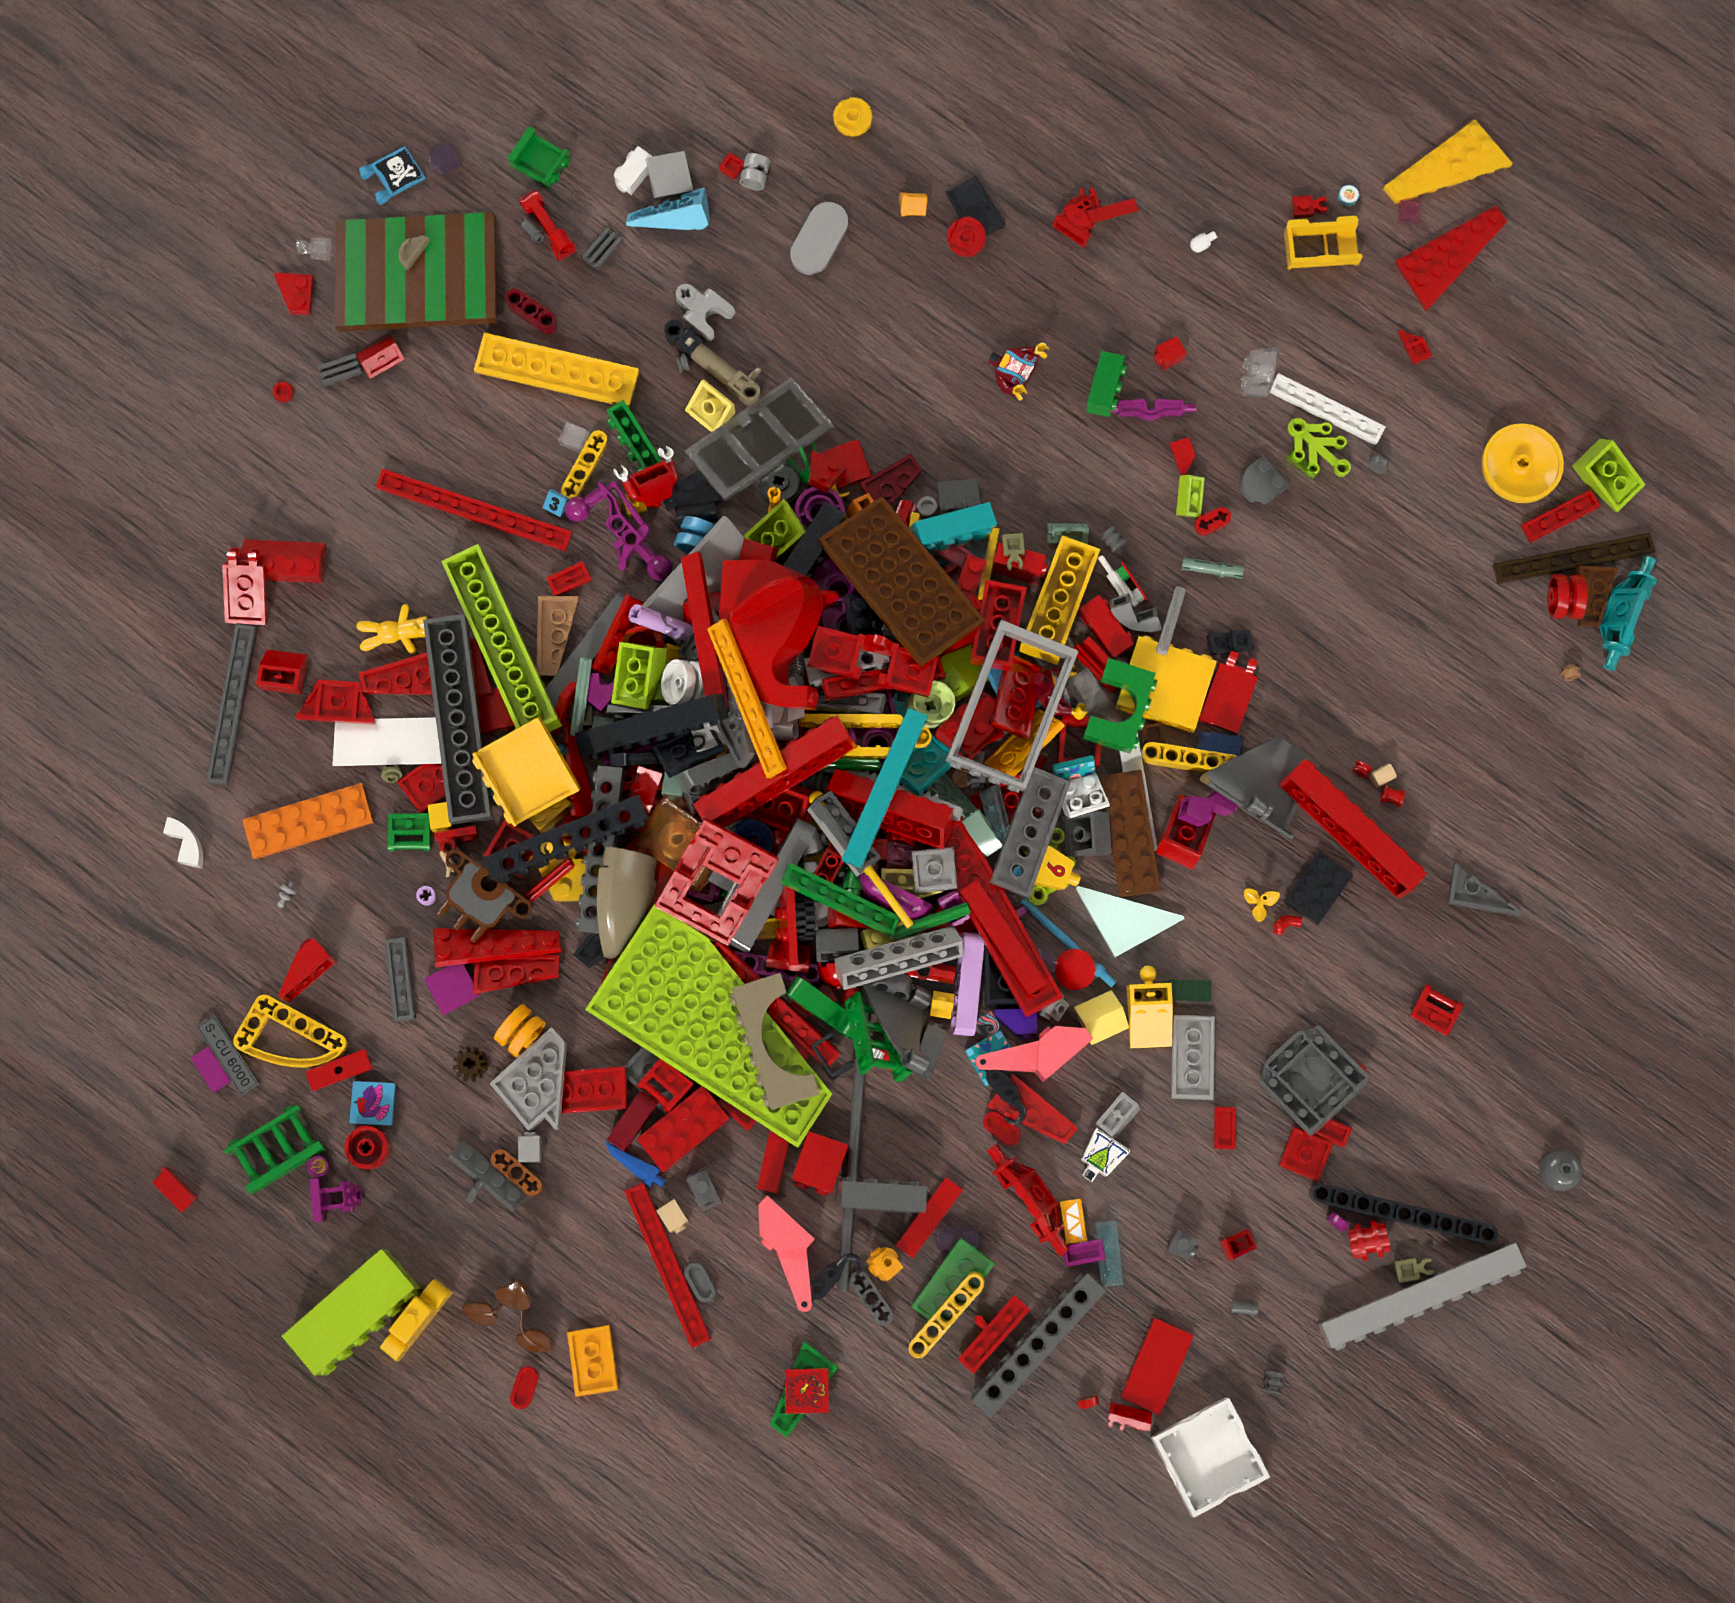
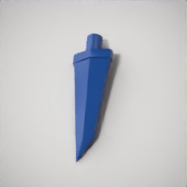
M605 1142L610 1154L647 1186L650 1187L654 1182L663 1187L666 1180L658 1175L661 1170L660 1168Z

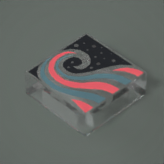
M992 1011L977 1019L976 1027L983 1039L1002 1030Z

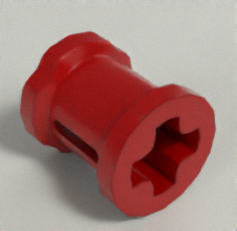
M1385 784L1380 796V802L1393 803L1400 808L1405 797V790H1395Z

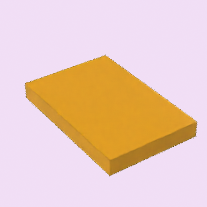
M610 1325L567 1332L575 1396L619 1390Z

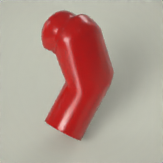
M1281 916L1274 922L1273 932L1276 935H1282L1289 926L1301 927L1302 917Z

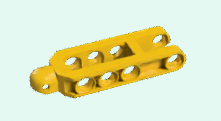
M805 714V717L799 718L798 726L818 728L823 725L827 718L838 716L847 728H900L904 718L900 714ZM925 726L915 748L926 747L932 741V734ZM857 745L856 749L841 758L886 759L891 747H881L880 745H876V747H861Z

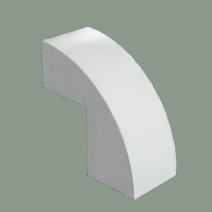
M167 817L163 833L168 837L183 839L177 861L183 865L203 868V849L197 836L183 823Z

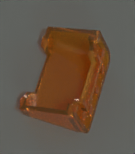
M662 798L649 816L650 821H647L646 826L641 829L633 845L635 852L648 856L652 855L674 871L701 823L668 799ZM702 865L688 891L693 890L698 894L708 883L706 878L711 869Z

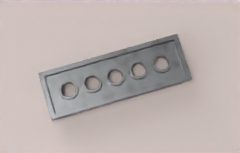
M1033 768L1027 787L1021 793L990 880L991 884L1030 898L1070 781L1039 768ZM1041 788H1045L1048 791L1049 796L1047 799L1040 797L1039 791ZM1034 807L1042 811L1041 818L1037 819L1033 816L1032 811ZM1028 826L1035 830L1033 838L1026 835L1025 831ZM1020 846H1025L1028 849L1026 857H1022L1019 854ZM1014 865H1018L1021 868V874L1018 877L1012 873Z

